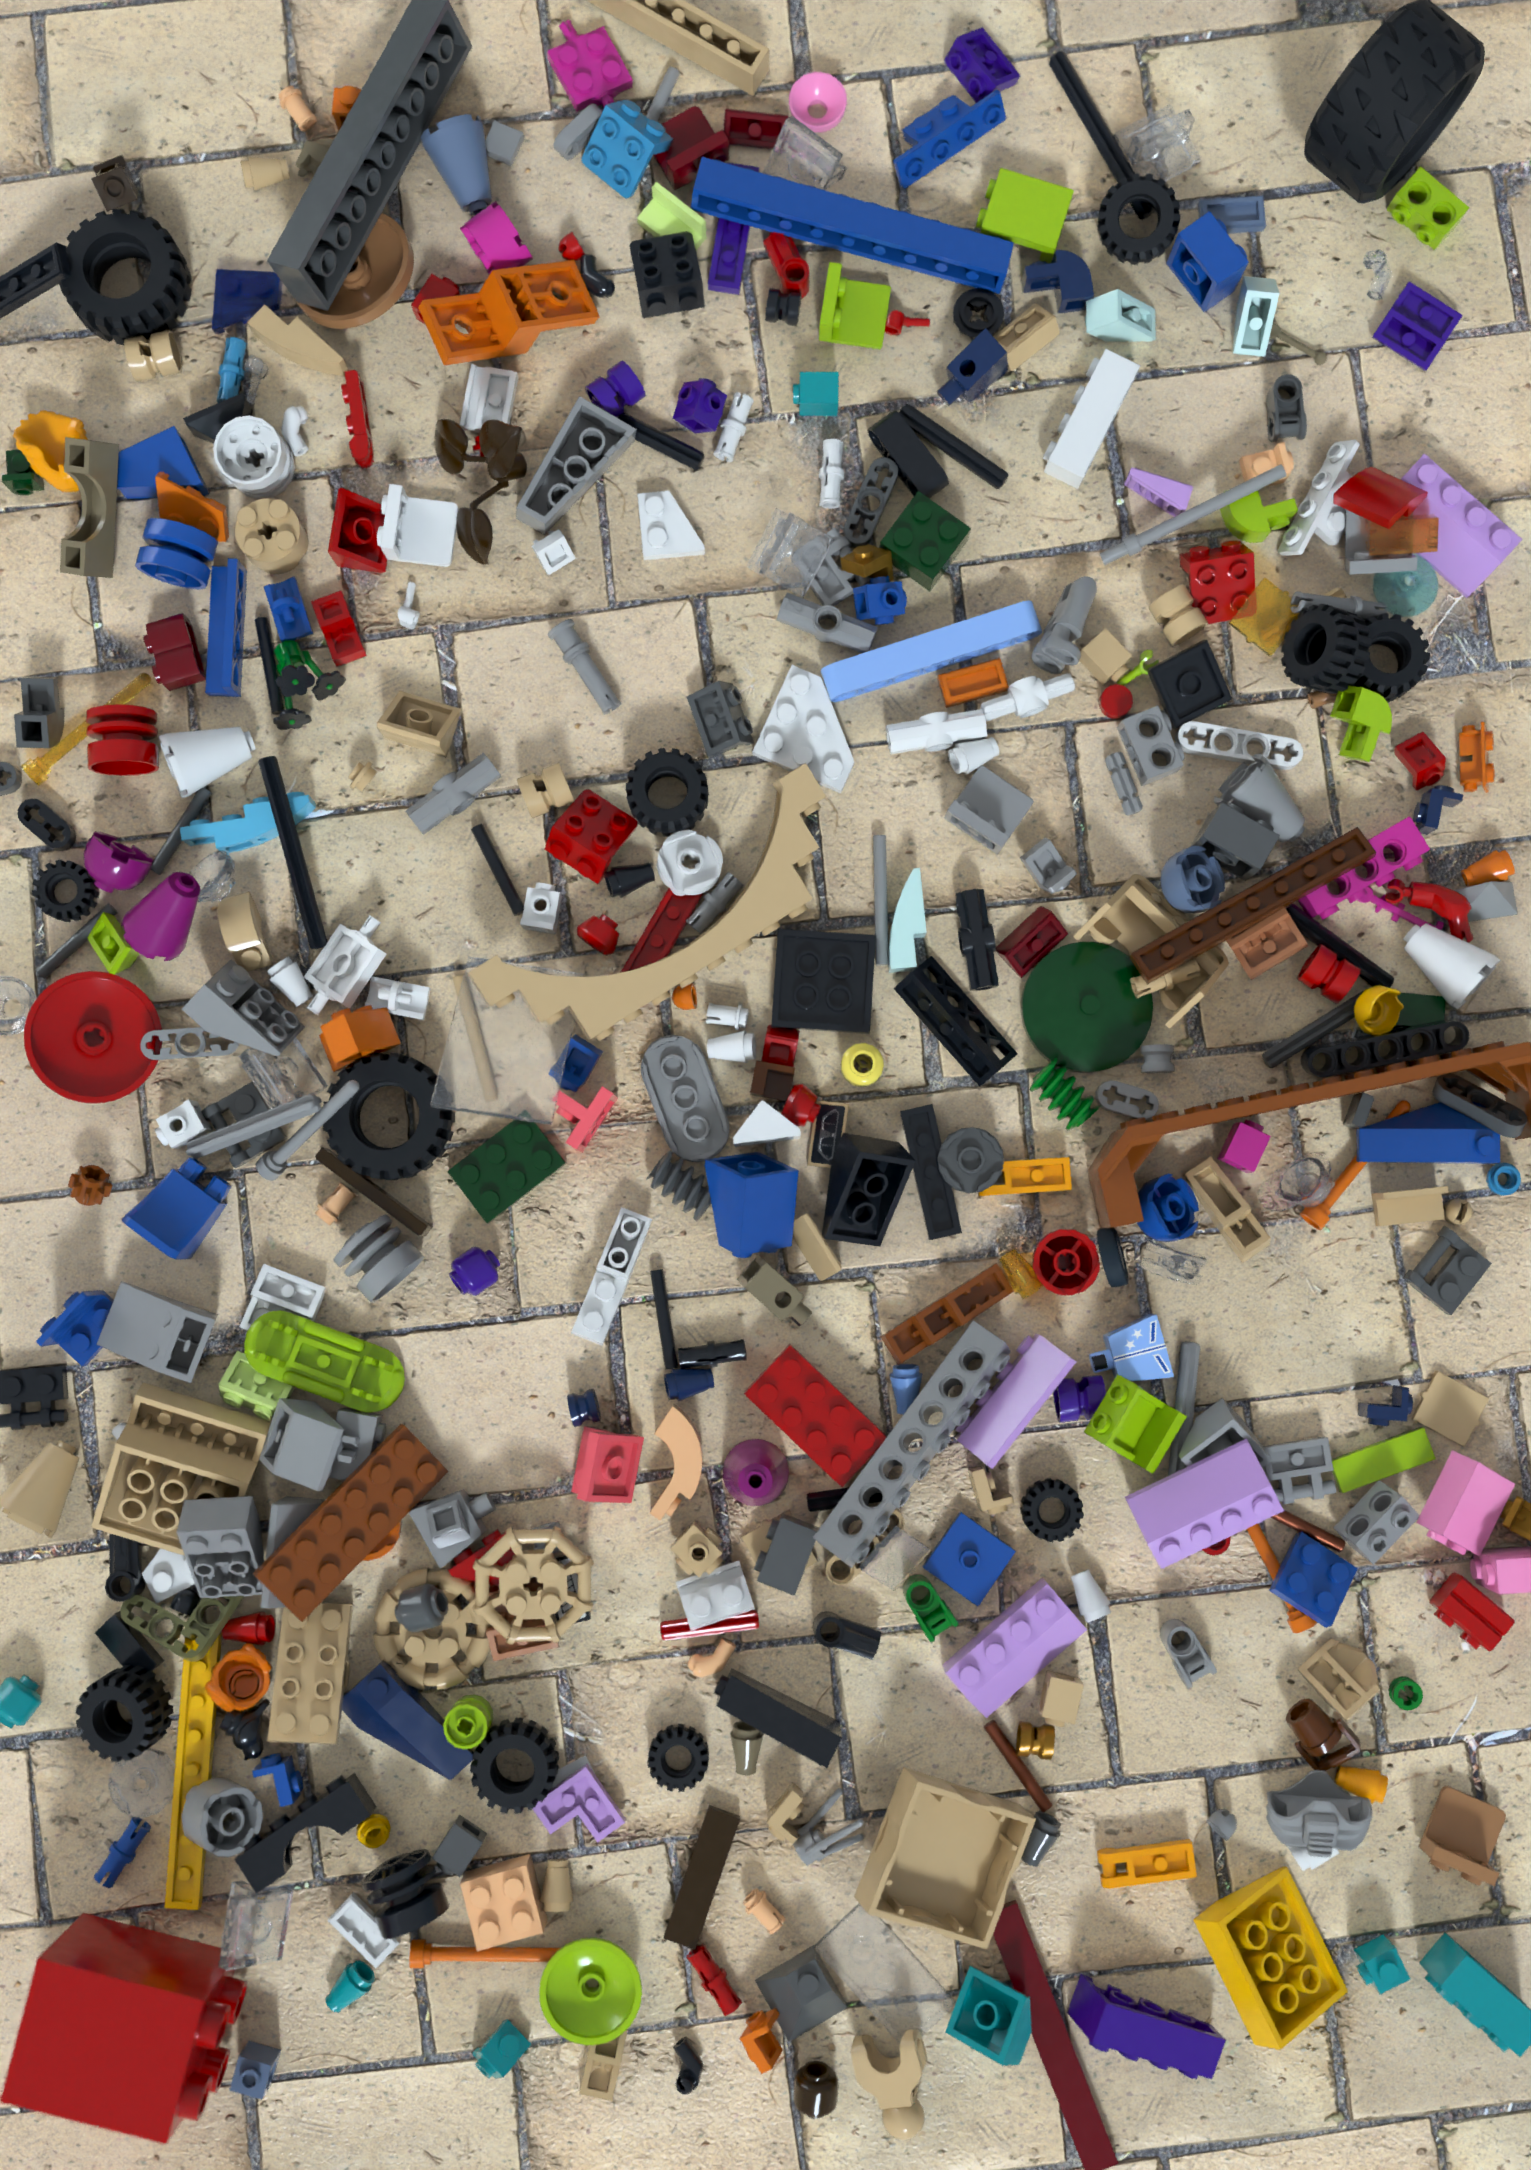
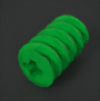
M1056 1057L1033 1078L1034 1081L1029 1090L1031 1092L1040 1088L1043 1090L1039 1097L1040 1102L1051 1098L1048 1110L1061 1109L1056 1119L1060 1121L1069 1118L1070 1120L1065 1128L1068 1131L1083 1124L1102 1105L1090 1108L1094 1097L1090 1095L1081 1098L1085 1087L1072 1088L1076 1077L1071 1076L1064 1079L1067 1068L1063 1066L1054 1069L1058 1061Z

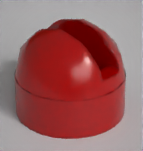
M572 231L560 240L558 250L562 253L563 259L576 261L581 256L586 255Z

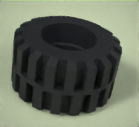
M1139 173L1132 174L1131 178L1126 179L1124 177L1119 180L1116 186L1112 185L1106 197L1103 198L1097 224L1102 245L1106 246L1107 252L1111 256H1116L1118 261L1122 263L1128 261L1131 262V265H1138V262H1151L1153 258L1160 257L1173 242L1180 223L1179 201L1174 197V190L1172 187L1168 188L1165 185L1166 181L1163 179L1156 180L1152 174L1148 173L1146 176H1139ZM1131 202H1147L1157 212V226L1153 233L1145 238H1132L1126 235L1120 228V213Z
M1327 604L1309 606L1308 611L1303 610L1298 614V619H1294L1291 622V628L1284 636L1286 640L1281 648V653H1284L1281 663L1282 666L1286 667L1284 673L1287 677L1291 678V682L1299 686L1330 694H1336L1338 690L1343 692L1348 689L1349 683L1354 684L1358 680V674L1363 673L1366 668L1364 664L1366 660H1369L1370 653L1368 648L1371 646V638L1367 637L1370 633L1369 627L1364 625L1365 621L1362 617L1357 616V614Z
M1383 613L1377 618L1375 616L1368 618L1364 625L1369 627L1370 633L1367 637L1371 638V645L1379 644L1386 646L1395 654L1398 662L1397 672L1385 673L1378 670L1372 664L1369 657V660L1365 661L1364 666L1366 668L1363 673H1359L1357 676L1358 680L1350 685L1376 692L1383 696L1388 703L1397 697L1403 696L1421 680L1420 677L1426 673L1428 668L1425 664L1430 660V653L1424 651L1429 647L1427 639H1421L1420 636L1424 632L1420 627L1417 630L1412 627L1414 621L1408 618L1403 622L1401 621L1402 615L1394 614L1389 618L1388 613Z
M665 748L658 749L659 753L653 755L650 751L645 754L646 758L643 761L638 759L634 763L635 769L629 771L625 790L631 813L637 819L638 824L643 828L647 827L650 833L656 835L657 832H660L663 836L669 837L670 833L682 831L686 828L691 830L695 827L697 820L701 821L704 816V810L708 806L709 792L706 775L702 772V767L698 761L694 762L692 756L688 753H685V755L680 754L678 749L672 748V752H666ZM674 777L681 780L687 788V795L683 802L670 809H663L653 805L649 800L648 792L651 785L658 779Z
M125 1665L120 1669L116 1668L86 1688L87 1691L80 1696L79 1701L81 1704L76 1707V1714L80 1715V1718L76 1720L77 1728L82 1729L83 1733L80 1734V1737L83 1741L87 1740L89 1742L88 1748L92 1752L97 1750L100 1758L107 1759L111 1757L112 1762H120L122 1759L124 1761L132 1760L158 1742L167 1733L166 1729L170 1727L172 1719L168 1717L173 1713V1705L168 1703L172 1697L170 1692L165 1693L163 1687L166 1684L162 1679L157 1681L154 1672L148 1671L144 1673V1667L137 1665L132 1669L131 1665ZM117 1701L129 1710L132 1717V1725L126 1722L120 1715Z
M515 1718L514 1722H509V1719L503 1720L499 1726L494 1725L491 1727L485 1738L477 1746L470 1765V1772L474 1774L471 1782L473 1787L478 1786L477 1795L482 1800L486 1797L489 1800L487 1806L493 1809L496 1804L501 1806L500 1812L507 1814L509 1809H514V1814L522 1813L525 1807L528 1810L535 1808L537 1802H542L547 1797L549 1790H551L558 1773L559 1752L554 1749L556 1745L554 1738L549 1739L547 1737L548 1730L544 1727L541 1730L535 1727L537 1722L530 1720L528 1724L523 1723V1718ZM506 1749L522 1750L531 1758L534 1764L533 1776L521 1782L506 1779L498 1770L496 1763L497 1755Z

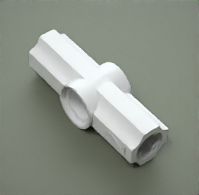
M983 709L949 715L947 712H934L920 717L919 720L886 725L888 749L890 755L925 749L927 752L948 749L956 743L985 739L987 737V724Z

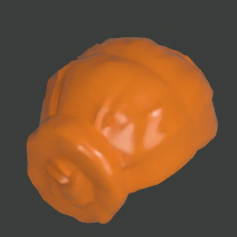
M246 1643L241 1649L228 1651L222 1660L212 1667L210 1680L206 1683L204 1689L211 1697V1700L226 1712H232L234 1709L243 1711L253 1707L266 1694L271 1681L269 1672L273 1667L263 1652L251 1643Z

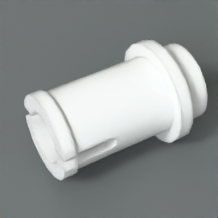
M709 1003L706 1023L734 1026L735 1030H739L740 1027L746 1028L749 1009L743 1008L741 1004L738 1007Z

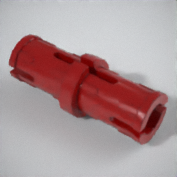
M705 1944L698 1945L695 1950L692 1949L686 1958L702 1980L701 1986L706 1992H710L724 2016L733 2013L740 2007L739 2005L742 2004V2001L726 1979V1971L724 1968H719L717 1963H715Z

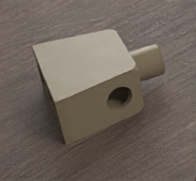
M760 1255L737 1278L748 1292L781 1321L785 1320L788 1316L794 1323L801 1326L812 1314V1311L801 1302L804 1295ZM780 1292H784V1297L781 1300L776 1301L775 1298L777 1294Z

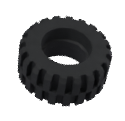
M113 209V214H106L105 211L96 213V218L88 221L86 218L79 223L81 228L77 232L72 230L66 239L69 244L65 247L71 277L59 285L68 304L92 333H97L101 339L107 342L114 339L117 345H124V340L127 338L143 335L148 339L152 333L162 332L167 328L171 331L177 325L175 321L177 316L183 317L187 310L184 301L191 299L192 290L189 284L192 280L190 271L186 266L187 262L166 228H162L160 223L152 217L145 218L142 212L131 210L130 214H127L124 209ZM128 258H140L151 262L149 277L143 287L136 293L124 298H109L100 295L102 279L107 270L115 263Z
M392 1052L390 1054L374 1053L366 1059L361 1057L353 1061L354 1066L351 1068H344L338 1074L340 1077L336 1084L331 1083L327 1091L331 1093L329 1100L350 1080H355L359 1083V1090L323 1124V1131L329 1134L327 1142L330 1148L338 1153L337 1158L361 1175L384 1180L410 1178L416 1176L418 1172L426 1171L433 1166L432 1162L437 1157L441 1158L446 1151L444 1147L447 1141L452 1139L453 1131H451L452 1122H455V1112L452 1111L451 1106L454 1102L451 1094L447 1092L446 1084L441 1077L437 1076L430 1067L420 1061ZM384 1086H397L405 1089L415 1098L419 1107V1123L415 1133L406 1143L393 1148L379 1147L370 1142L363 1134L360 1125V1113L365 1100L376 1089Z

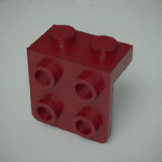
M693 106L661 124L665 128V132L674 140L668 151L653 156L674 190L696 179L702 157L720 160L724 163L729 160V140L723 130L717 133L713 131L699 107Z

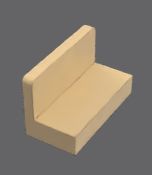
M1441 1186L1372 1194L1375 1225L1387 1226L1444 1220L1442 1193H1449V1187Z

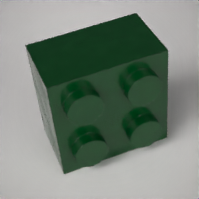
M918 491L881 540L879 548L891 551L892 565L930 592L967 543L971 528Z

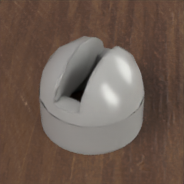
M1218 1809L1206 1820L1208 1825L1224 1840H1228L1237 1828L1235 1815L1230 1814L1226 1809Z

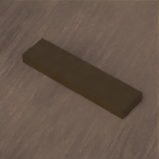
M322 1147L316 1154V1160L416 1235L426 1236L433 1226L365 1175H361L353 1171L349 1165L343 1164L337 1158L338 1155L330 1149Z
M711 1805L708 1806L663 1939L694 1950L696 1949L740 1821L739 1815Z

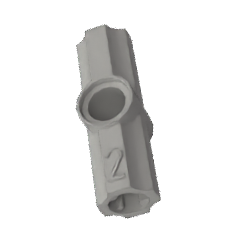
M786 593L777 616V621L813 634L821 642H834L860 653L870 651L878 629L874 625L842 614L832 605L821 606L790 593ZM828 618L833 620L836 625L834 628L827 630L820 627L819 622L822 619Z
M482 753L457 773L451 772L439 779L432 787L433 791L408 808L406 813L424 835L449 815L454 816L467 809L474 802L476 795L502 776L489 758Z

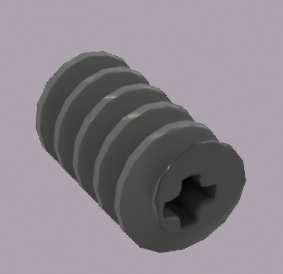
M670 1150L656 1164L647 1179L653 1177L651 1188L654 1190L664 1185L661 1194L663 1197L674 1193L672 1200L674 1205L684 1200L683 1212L687 1213L695 1208L693 1219L698 1221L711 1205L708 1185L702 1186L705 1176L701 1174L693 1179L694 1167L692 1166L682 1171L681 1168L684 1160L681 1158L671 1163L673 1152Z

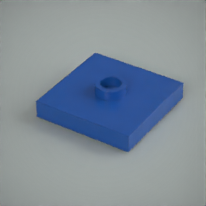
M960 1511L922 1567L973 1604L979 1606L1016 1551Z

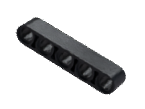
M1439 1020L1398 1028L1381 1035H1364L1308 1047L1301 1055V1065L1309 1074L1318 1077H1329L1463 1049L1467 1045L1469 1031L1463 1023L1452 1020ZM1452 1026L1455 1030V1038L1451 1043L1447 1044L1444 1040V1032ZM1420 1033L1423 1038L1422 1046L1414 1050L1411 1046V1039L1415 1034ZM1388 1040L1390 1051L1386 1056L1381 1057L1378 1053V1046L1382 1041ZM1355 1046L1358 1051V1057L1353 1063L1349 1064L1345 1059V1053L1350 1047ZM1323 1053L1326 1058L1325 1065L1321 1069L1315 1070L1312 1060L1316 1054Z

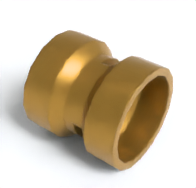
M1020 1721L1016 1736V1755L1028 1757L1032 1754L1038 1755L1043 1760H1051L1055 1745L1054 1726L1043 1724L1041 1727H1034L1030 1722Z

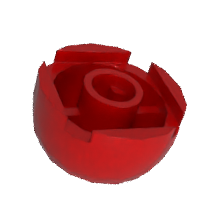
M1059 1229L1046 1234L1037 1243L1032 1255V1269L1037 1281L1046 1290L1057 1295L1072 1296L1086 1291L1095 1282L1100 1271L1098 1251L1096 1245L1087 1235L1076 1230Z

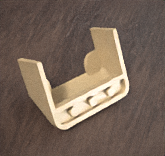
M1133 874L1073 937L1079 941L1089 930L1090 935L1097 942L1111 944L1117 940L1130 953H1133L1190 921V919L1182 912L1173 908L1164 895L1149 880L1139 874ZM1218 946L1195 958L1200 969V977L1175 984L1173 989L1165 991L1164 988L1159 990L1162 1004L1167 1009L1174 1011L1165 1024L1169 1029L1207 994L1229 964L1228 958Z

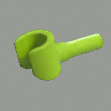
M1143 651L1140 655L1139 665L1118 680L1117 683L1125 686L1141 674L1148 675L1146 669L1159 663V660L1152 664L1144 663L1153 656V651Z

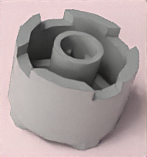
M227 1778L207 1780L200 1785L193 1786L186 1794V1802L181 1817L184 1835L191 1842L218 1857L234 1856L246 1849L243 1846L250 1841L253 1834L258 1835L263 1820L262 1804L249 1789Z

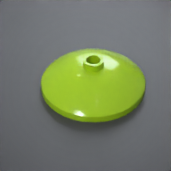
M601 1938L574 1940L561 1947L545 1966L539 1987L540 2005L547 2022L563 2038L581 2045L607 2043L624 2033L637 2016L642 1998V1982L639 1970L631 1956L611 1941ZM594 1978L598 1981L599 1985L597 1987H590L587 1984V1980Z

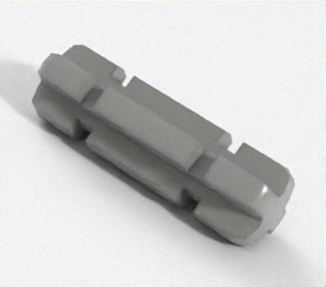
M1116 752L1110 754L1105 759L1108 770L1112 771L1110 776L1119 800H1123L1121 805L1124 813L1127 816L1136 814L1142 810L1143 806L1140 798L1135 796L1137 790L1129 769L1125 768L1126 761L1123 753Z

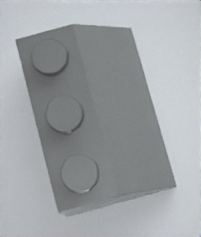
M286 1496L271 1504L266 1559L325 1499ZM263 1585L261 1608L286 1607Z

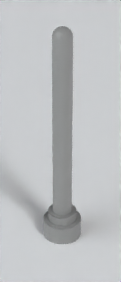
M355 1080L348 1081L321 1107L319 1112L315 1113L277 1151L266 1152L256 1162L258 1173L266 1180H276L286 1170L287 1159L358 1092L359 1083Z

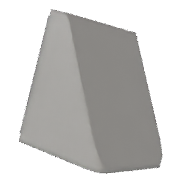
M458 1499L426 1509L431 1538L438 1548H444L470 1538Z

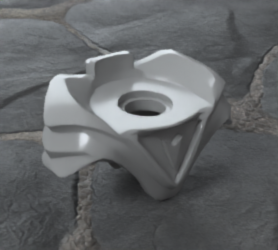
M1323 1770L1310 1771L1296 1784L1281 1791H1269L1267 1793L1268 1804L1266 1810L1268 1814L1266 1818L1276 1837L1286 1846L1307 1847V1853L1310 1856L1330 1857L1332 1849L1352 1851L1360 1845L1369 1830L1372 1819L1371 1800L1346 1793Z

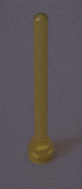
M147 673L139 674L104 705L126 704L150 684V675ZM85 720L41 758L37 756L34 760L29 758L20 767L40 786L49 778L48 774L52 771L50 768L88 736L86 735V729L90 724Z

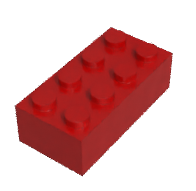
M790 1343L744 1391V1395L841 1487L850 1480L887 1438L882 1430Z

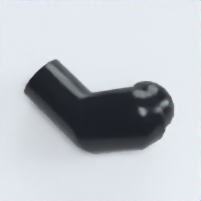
M593 255L581 256V276L588 292L600 298L603 296L611 297L615 291V284L612 280L606 279L605 276L597 272L596 257Z
M684 2037L673 2046V2049L682 2061L676 2080V2088L681 2094L687 2095L692 2090H695L699 2084L703 2062L688 2038Z

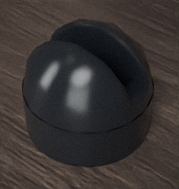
M182 1590L173 1598L170 1608L191 1616L200 1602L199 1596L193 1590Z

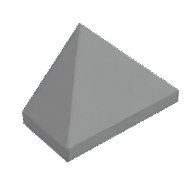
M1491 881L1454 890L1464 895L1472 907L1469 914H1467L1469 922L1518 914L1512 882Z

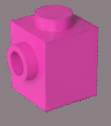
M1245 1120L1244 1123H1234L1217 1159L1245 1173H1252L1255 1171L1271 1136L1263 1133L1264 1127L1253 1121Z

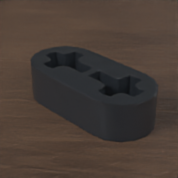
M32 798L20 804L17 813L20 822L46 845L57 851L68 850L74 845L76 841L75 830L48 805ZM32 808L39 810L38 814L45 819L42 824L35 819H31L32 816L29 811ZM52 826L63 831L62 834L65 838L62 842L57 839L55 840L56 836L49 831Z

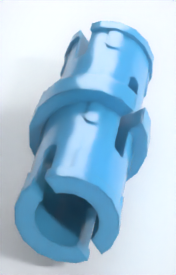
M236 337L226 338L224 360L218 370V374L221 377L217 403L239 394L241 380H244L245 376L243 360L247 343L242 339Z

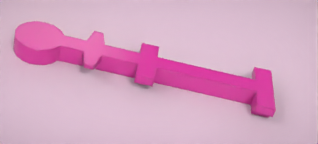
M1368 886L1365 887L1368 894L1357 900L1360 903L1371 902L1375 904L1376 913H1379L1382 908L1393 913L1391 920L1396 923L1400 917L1414 925L1417 924L1419 927L1427 923L1442 930L1444 923L1439 920L1434 926L1404 911L1405 905L1399 902L1397 907L1385 900V894L1379 898L1373 895L1372 889Z

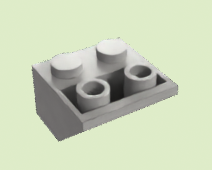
M279 1398L259 1460L274 1475L316 1491H323L327 1479L332 1473V1464L337 1449L342 1443L344 1428L315 1401Z

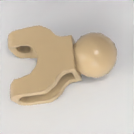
M918 2029L905 2030L899 2045L900 2056L897 2058H888L878 2052L872 2036H855L851 2047V2057L857 2082L864 2090L876 2097L879 2109H882V2123L888 2134L898 2140L907 2141L914 2138L924 2125V2109L916 2098L918 2093L917 2085L927 2061V2053L920 2031Z

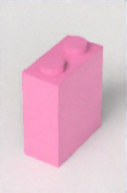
M1452 1450L1416 1523L1429 1529L1426 1536L1464 1556L1468 1550L1480 1556L1515 1484L1483 1464Z
M1531 1546L1483 1549L1480 1556L1473 1553L1474 1559L1470 1561V1572L1472 1578L1476 1580V1584L1497 1594L1531 1592Z

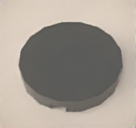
M974 1127L961 1128L948 1135L941 1144L937 1157L938 1169L944 1181L953 1189L964 1193L982 1192L993 1186L1001 1176L1004 1156L1003 1149L997 1139L986 1130Z

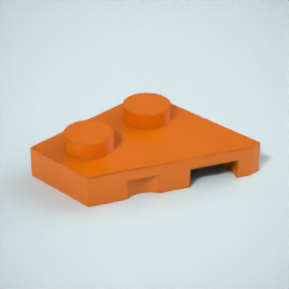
M158 472L155 480L160 519L177 521L195 527L211 535L218 542H226L229 538L226 506L214 499L204 497L199 491L190 486H187L185 489L169 480V475L165 472Z

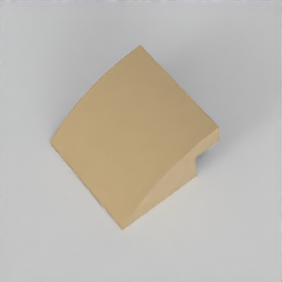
M143 1382L135 1395L128 1422L115 1444L91 1528L184 1555L177 1535L184 1500L247 1497L260 1462L259 1457L271 1422Z

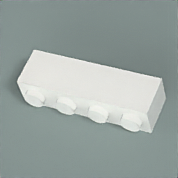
M1105 349L1101 359L1094 357L1086 373V376L1090 377L1087 386H1079L1072 400V404L1076 405L1072 415L1068 413L1064 415L1057 430L1062 433L1058 442L1051 441L1043 459L1048 462L1044 473L1079 489L1138 373L1140 365L1108 349Z

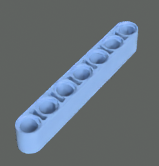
M1023 601L834 662L822 668L821 674L831 702H840L1028 641L1039 636L1042 633V629L1032 601Z

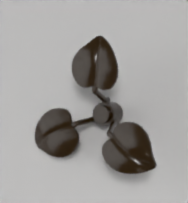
M440 419L436 422L435 449L443 469L450 474H457L463 470L464 460L467 462L487 463L489 476L493 480L498 481V484L472 501L470 509L466 507L460 508L456 517V531L462 547L472 559L482 565H487L488 555L492 546V525L486 513L481 509H477V507L500 489L507 488L509 486L508 481L520 479L526 475V460L520 452H517L522 428L494 419L484 422L480 430L479 443L481 451L485 456H471L466 453L468 438L462 427L453 420Z

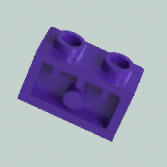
M983 27L958 36L944 59L947 67L976 103L996 89L1002 91L1015 86L1021 76Z

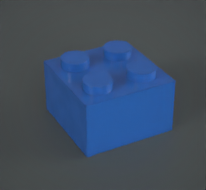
M1210 211L1178 233L1166 262L1204 313L1235 291L1249 263L1244 249L1233 242L1227 234L1224 223L1220 219H1216Z

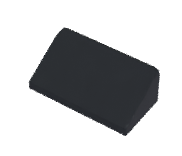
M121 1610L110 1617L95 1632L122 1666L131 1665L132 1669L137 1665L144 1667V1673H147L148 1671H153L164 1661L141 1632L122 1620Z

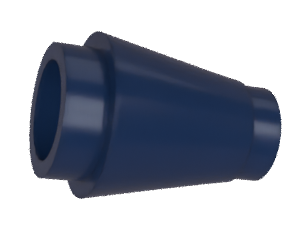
M711 1368L671 1369V1373L664 1374L665 1389L669 1400L676 1399L679 1402L714 1388Z

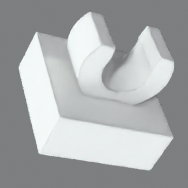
M559 529L555 532L550 530L547 537L540 541L534 540V545H532L539 562L548 576L576 559L567 540Z

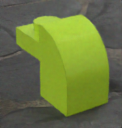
M1258 490L1220 509L1224 524L1229 532L1239 540L1249 543L1264 542L1271 530L1281 529L1289 525L1290 520L1298 511L1294 498L1263 507Z
M1348 686V689L1343 692L1338 691L1330 717L1349 724L1339 755L1348 759L1370 762L1379 733L1390 734L1392 714L1389 704L1380 694L1363 687Z

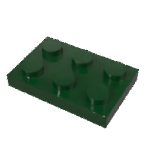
M525 1111L447 1172L485 1222L489 1224L567 1163L529 1113Z

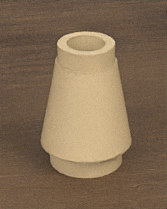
M248 157V160L240 161L245 188H254V191L284 180H290L286 159Z
M548 1859L540 1902L543 1903V1911H569L570 1902L574 1900L568 1860Z

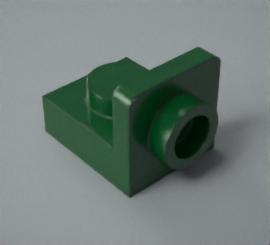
M20 450L6 451L7 474L2 475V483L12 493L17 495H31L33 491L44 490V479L30 467V463L25 458V455Z

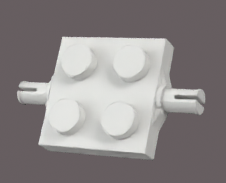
M369 915L359 931L350 930L344 925L339 924L304 976L306 980L314 985L315 990L318 991L311 1003L306 1007L307 1009L319 1016V1013L329 999L338 1001L347 1008H351L386 956V953L377 948L370 939L381 922Z

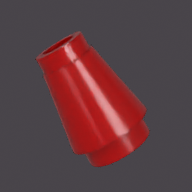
M264 1611L229 1619L222 1629L223 1639L262 1646L266 1642H271L274 1638L275 1619L272 1614H266Z

